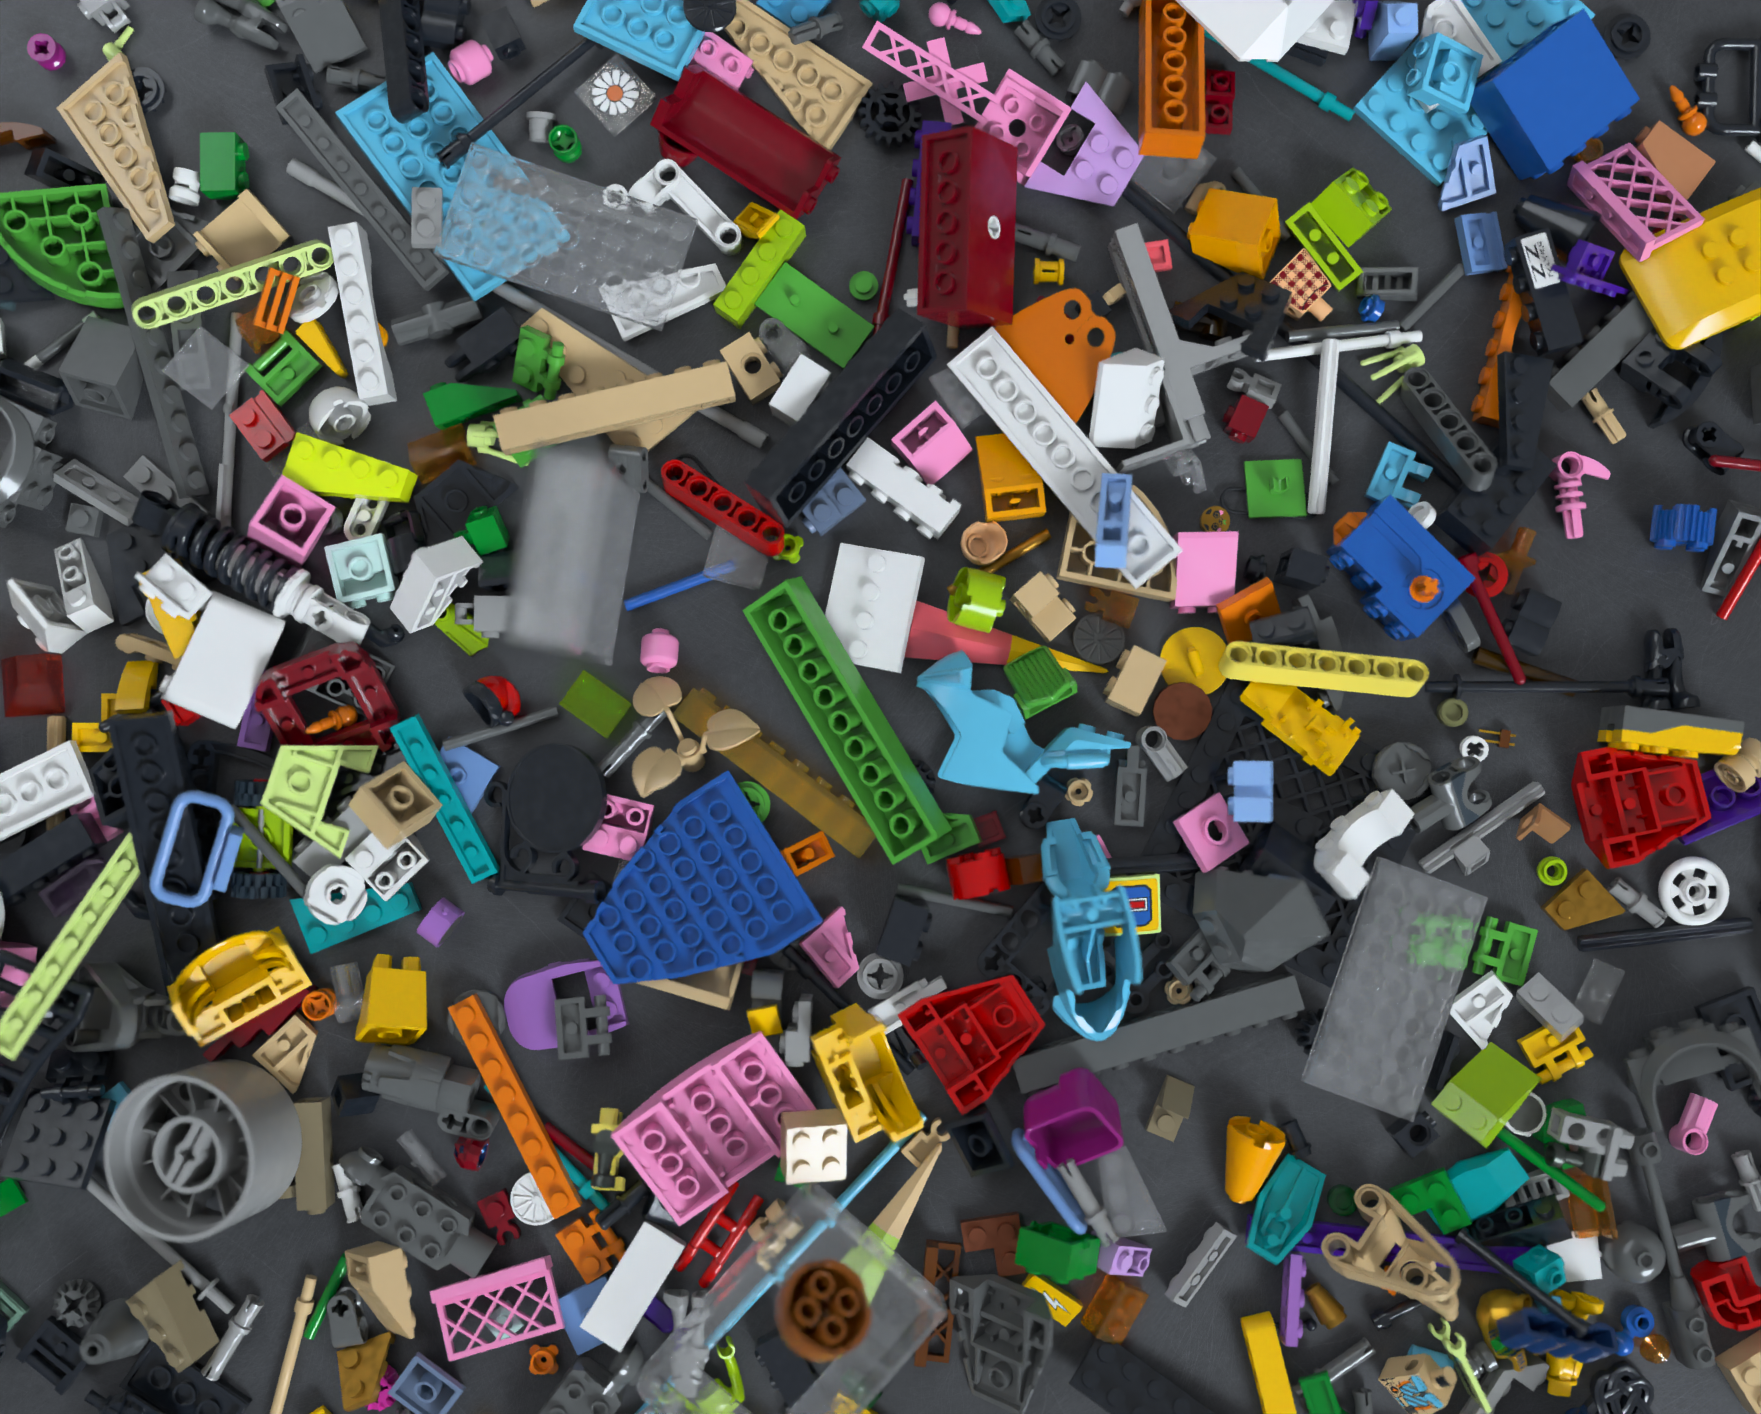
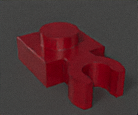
M506 1187L477 1201L488 1229L497 1226V1241L501 1246L507 1242L504 1235L505 1231H511L515 1239L521 1236L520 1227L511 1221L516 1215L512 1210L510 1196Z

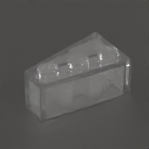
M1123 1142L1120 1149L1096 1158L1095 1164L1101 1206H1104L1107 1210L1106 1216L1120 1238L1168 1232L1125 1143Z

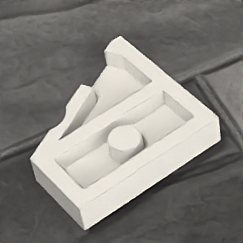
M1491 970L1444 1004V1006L1483 1050L1487 1047V1039L1493 1028H1497L1501 1020V1013L1508 1007L1513 995Z

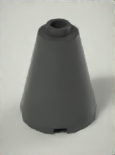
M130 1297L114 1299L104 1305L98 1312L80 1346L81 1356L86 1362L101 1364L134 1356L147 1346L151 1339L148 1331L139 1319L132 1315L130 1307L126 1303Z

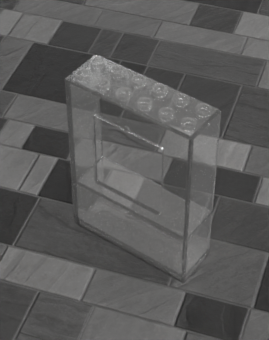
M536 443L504 642L557 658L612 666L640 494L603 454Z
M816 1182L804 1183L644 1364L637 1389L642 1399L648 1404L652 1405L654 1403L662 1410V1414H752L736 1399L733 1403L729 1402L732 1399V1395L698 1366V1363L769 1283L773 1282L781 1288L784 1281L803 1264L832 1259L850 1267L865 1284L864 1291L868 1299L869 1309L872 1308L870 1328L863 1341L847 1354L835 1359L787 1414H860L947 1315L944 1295Z

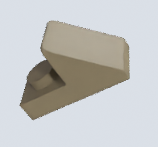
M1167 1074L1145 1130L1174 1142L1183 1118L1188 1119L1190 1116L1195 1086Z

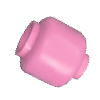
M468 40L451 50L448 67L458 82L473 85L491 74L493 55L485 44L480 45L475 40Z
M662 628L653 629L652 633L642 637L640 662L643 666L647 667V671L658 674L668 673L671 668L677 665L678 639L669 634V630Z

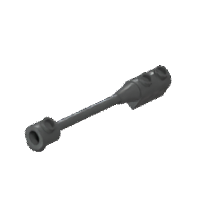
M1647 1127L1628 1130L1634 1134L1635 1138L1633 1146L1625 1150L1629 1153L1632 1165L1642 1166L1671 1275L1669 1277L1670 1301L1662 1302L1676 1359L1690 1369L1712 1367L1716 1364V1359L1701 1303L1697 1300L1685 1274L1682 1272L1654 1166L1655 1163L1662 1160L1656 1133L1650 1131Z

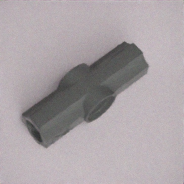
M468 296L448 303L441 301L429 303L423 306L419 312L391 320V327L398 344L402 346L428 337L438 339L449 336L455 332L454 329L483 321L484 318L478 300L474 302Z

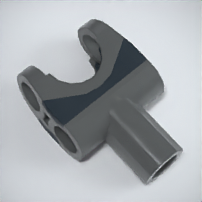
M1466 756L1455 759L1429 775L1428 783L1432 795L1410 808L1415 814L1408 823L1412 830L1419 834L1440 820L1445 829L1459 830L1489 810L1492 805V799L1488 791L1474 790L1468 792L1469 786L1482 771L1480 761L1477 758ZM1484 799V801L1480 803H1473L1476 800Z
M1725 1190L1694 1198L1691 1203L1696 1218L1671 1226L1677 1253L1705 1246L1708 1259L1721 1262L1744 1256L1761 1247L1760 1233L1735 1232L1733 1228L1734 1215L1744 1208V1205L1751 1202L1749 1193L1744 1190Z

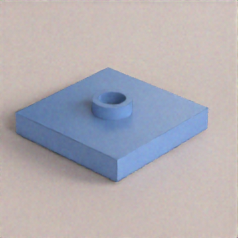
M466 745L445 751L444 747H442L439 753L472 814L484 795L486 786L492 782L501 766Z
M607 1273L588 1285L584 1284L558 1297L565 1323L564 1328L577 1355L604 1343L582 1329L580 1325L609 1280Z

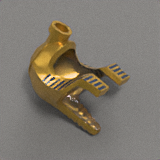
M1494 1289L1481 1296L1476 1309L1477 1323L1482 1331L1484 1341L1496 1362L1499 1361V1358H1509L1513 1363L1514 1371L1521 1372L1527 1366L1524 1349L1504 1347L1502 1350L1496 1351L1491 1346V1340L1499 1335L1496 1320L1521 1309L1532 1308V1299L1527 1294L1518 1295L1511 1290Z

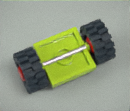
M269 779L235 780L234 804L256 806V808H238L292 867L293 826L260 804ZM243 832L233 867L253 869L231 872L230 896L249 899L286 897L287 880L278 870H267V868H276Z

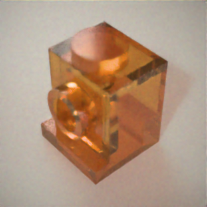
M266 304L261 320L263 322H267L271 309L268 304ZM256 307L235 321L239 334L255 354L261 352L260 345L275 341L280 333L252 324L257 310ZM277 311L273 324L275 326H278L281 316L279 311Z

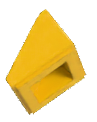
M777 1003L747 1010L752 1034L758 1031H762L764 1036L783 1033Z

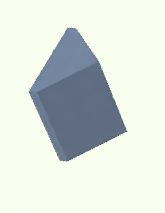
M417 1352L388 1394L415 1414H447L466 1387L421 1353Z

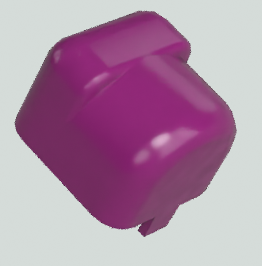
M1084 1067L1074 1068L1062 1073L1059 1076V1084L1033 1094L1024 1103L1025 1138L1034 1147L1036 1161L1043 1169L1048 1168V1163L1057 1169V1166L1064 1162L1067 1167L1066 1160L1073 1158L1078 1166L1114 1152L1123 1145L1118 1103L1093 1072Z

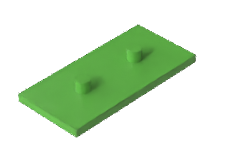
M786 262L754 303L756 307L843 370L874 329L871 323Z

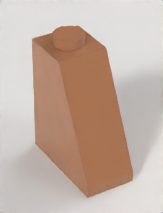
M1660 120L1650 128L1645 126L1634 139L1637 143L1635 148L1686 200L1690 198L1716 162ZM1643 176L1647 184L1652 185L1653 181L1648 176ZM1654 194L1658 202L1671 204V200L1666 195Z

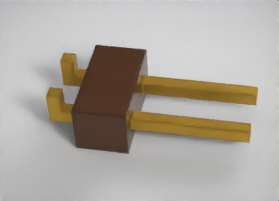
M1479 729V732L1499 735L1498 741L1484 739L1486 742L1498 744L1497 747L1509 748V745L1515 746L1514 743H1510V736L1516 737V734H1511L1510 730L1501 729L1500 732Z

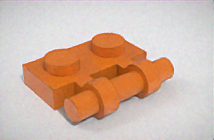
M597 1207L588 1213L593 1221L592 1224L588 1226L581 1216L555 1235L587 1285L612 1269L613 1264L609 1259L610 1255L614 1254L620 1262L626 1252L624 1248L626 1244L621 1237L617 1238L611 1227L603 1230L596 1223L595 1216L601 1212ZM600 1232L608 1245L602 1248L594 1236L595 1233Z

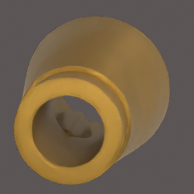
M1319 1282L1312 1284L1304 1291L1320 1324L1325 1325L1328 1330L1338 1326L1346 1319L1345 1307Z

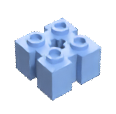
M1234 761V767H1228V785H1234V796L1228 797V815H1234V822L1273 821V761Z

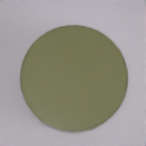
M1447 698L1438 704L1436 715L1439 722L1444 726L1457 727L1467 720L1468 707L1461 699Z

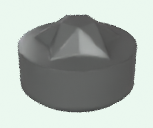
M1076 124L1063 126L1056 135V145L1059 150L1069 156L1077 154L1086 140V135L1082 128Z
M335 508L321 535L335 536L341 532L344 518L338 508Z

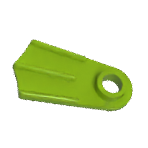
M452 603L446 608V616L438 618L434 623L469 656H473L478 651L488 647L489 638H481V633L474 631V625L455 624V605ZM467 612V619H474V616Z

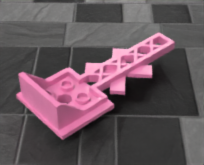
M877 21L862 48L914 80L903 84L907 102L937 95L940 98L945 122L952 123V125L963 123L961 112L963 111L978 121L975 125L976 128L1018 147L1017 182L1025 186L1072 110L1071 107L1010 68L995 93L992 94L978 85V83L988 81L984 62L955 70L951 68L944 37L927 41L928 53ZM879 30L890 36L892 49L880 52L871 46ZM895 40L903 44V46L896 47ZM910 49L915 52L917 65L905 68L900 64L898 52ZM894 53L895 61L886 55ZM920 56H922L929 62L922 63ZM932 66L934 75L925 78L923 68ZM919 69L920 77L912 71ZM966 87L967 97L958 99L956 89ZM970 88L977 91L978 94L972 95ZM986 97L990 101L982 115L975 111L973 100ZM969 101L970 108L962 104V102ZM1014 119L1021 120L1025 125V131L1020 137L1012 136L1009 132V124Z

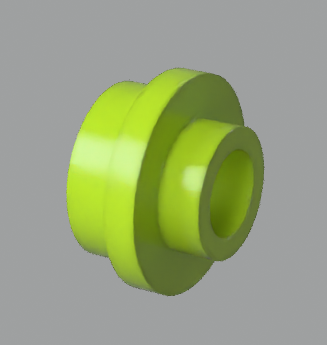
M1545 857L1537 866V876L1544 884L1556 886L1566 879L1567 866L1558 857ZM1552 865L1555 868V873L1549 876L1547 869Z

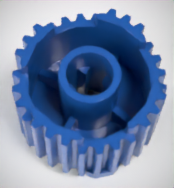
M1675 504L1671 510H1662L1663 505L1653 506L1649 541L1654 542V549L1673 550V547H1676V545L1686 546L1685 551L1704 552L1705 549H1708V546L1713 545L1717 509L1709 508L1707 512L1699 511V505Z

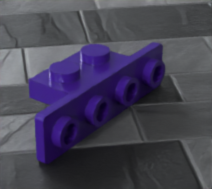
M1578 239L1577 244L1571 249L1566 268L1552 264L1550 270L1560 273L1557 279L1614 298L1617 292L1627 295L1629 292L1627 288L1603 280L1615 251Z

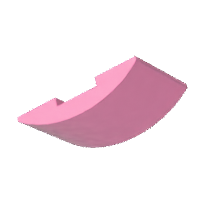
M758 1031L712 1053L674 1078L633 1111L611 1133V1137L680 1227L729 1193L728 1187L774 1155L778 1158L781 1157V1113L818 1109L762 1031Z

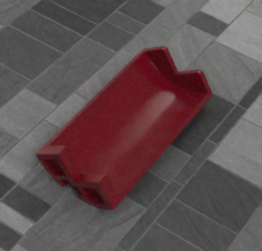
M698 64L684 68L674 93L661 98L650 123L651 126L796 220L804 213L807 215L811 214L817 204V197L828 182L832 184L840 172V168L837 166L842 157Z

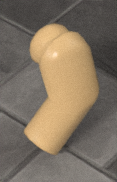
M1217 181L1197 185L1184 208L1185 211L1189 214L1197 215L1199 202L1201 199H1205L1208 189L1226 190L1225 185Z

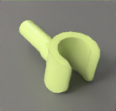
M130 26L126 27L114 43L109 42L103 46V54L107 57L108 61L119 52L123 53L121 49L134 32Z

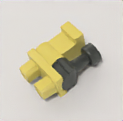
M601 1108L599 1124H592L591 1133L596 1138L595 1142H592L593 1149L595 1150V1160L591 1187L595 1190L625 1191L626 1179L618 1177L619 1159L624 1153L611 1137V1133L623 1122V1113L616 1108Z

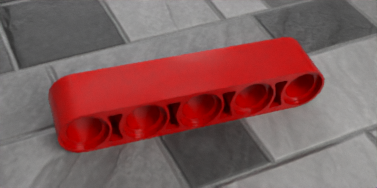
M670 460L663 464L661 468L662 482L665 491L669 495L764 555L777 556L783 551L785 546L784 528L778 521L682 461ZM674 475L681 476L679 480L669 479L671 476ZM698 490L705 491V493L700 496H696L693 494L695 491ZM721 505H726L730 507L728 510L720 511L716 509ZM746 520L753 522L750 526H743L740 523ZM770 535L778 538L773 542L765 540Z

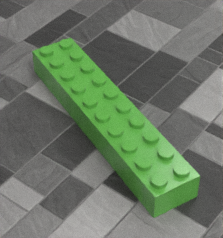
M802 576L785 580L743 609V613L891 863L899 862L951 831L952 828Z

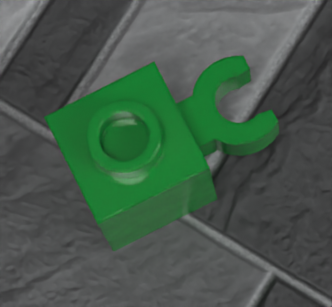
M481 506L472 510L465 523L467 530L454 533V538L463 536L469 545L474 543L479 556L507 547L510 539L497 506L491 508Z

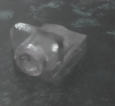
M1191 448L1176 451L1173 455L1164 458V463L1172 475H1180L1185 486L1189 485L1195 494L1207 490L1201 461Z

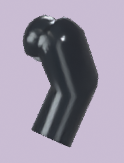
M134 890L129 891L122 902L137 919L150 920L147 904L142 902Z

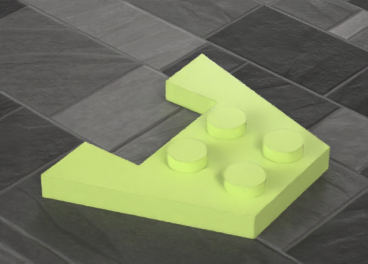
M280 746L260 804L340 859L350 830L321 821L339 766L369 774L378 746Z

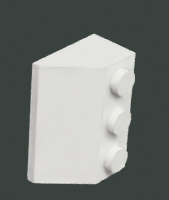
M1134 348L1099 362L1089 440L1095 447L1135 449L1152 441L1155 433L1156 411L1159 407L1160 385L1164 377V358L1139 348Z

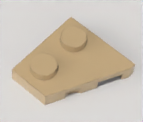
M296 1012L252 1056L294 1094L301 1083L318 1031Z

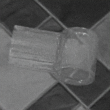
M357 961L330 967L336 994L334 1012L337 1021L342 1024L359 1020L364 990Z

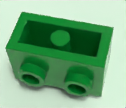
M235 132L200 133V191L211 200L238 199V196L249 188V177L245 171V161L249 159V149L247 143Z

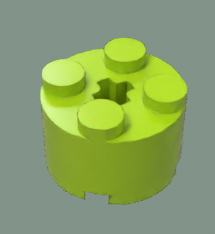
M962 567L953 583V586L957 587L955 596H949L947 607L948 620L958 626L990 633L996 616L1001 617L1005 610L1006 602L1001 598L1006 578L986 571Z

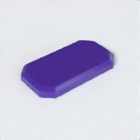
M654 1296L643 1316L663 1333H670L673 1330L671 1309Z

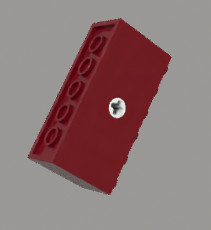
M974 126L922 135L918 288L908 289L907 293L904 294V300L907 301L908 307L917 306L918 316L962 330L1011 325L1013 322L1018 147Z

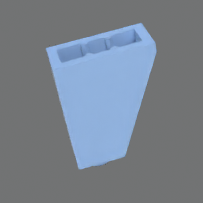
M1379 1L1372 29L1368 30L1369 61L1398 60L1418 33L1417 3Z

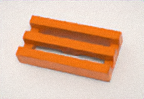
M269 267L252 324L284 334L300 277ZM278 276L280 279L267 322H263L261 320L274 277ZM286 280H289L291 282L278 322V326H275L273 324L281 301Z

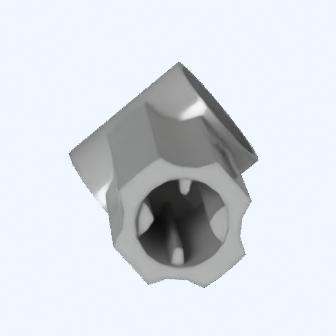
M1150 725L1144 726L1137 731V745L1144 750L1166 782L1176 778L1188 768L1167 739L1166 732L1162 728ZM1150 731H1154L1158 738L1157 743L1152 747H1149L1145 742V737Z

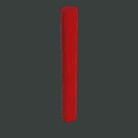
M1761 538L1717 611L1716 616L1724 620L1728 619L1760 565Z

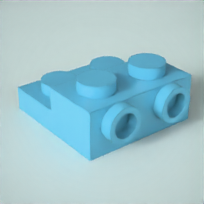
M1438 32L1422 38L1416 44L1413 55L1417 57L1415 67L1409 71L1406 77V84L1409 85L1407 95L1429 106L1438 103L1458 114L1468 112L1483 55Z

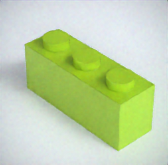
M1310 202L1285 221V225L1301 246L1308 251L1337 292L1363 273V270Z

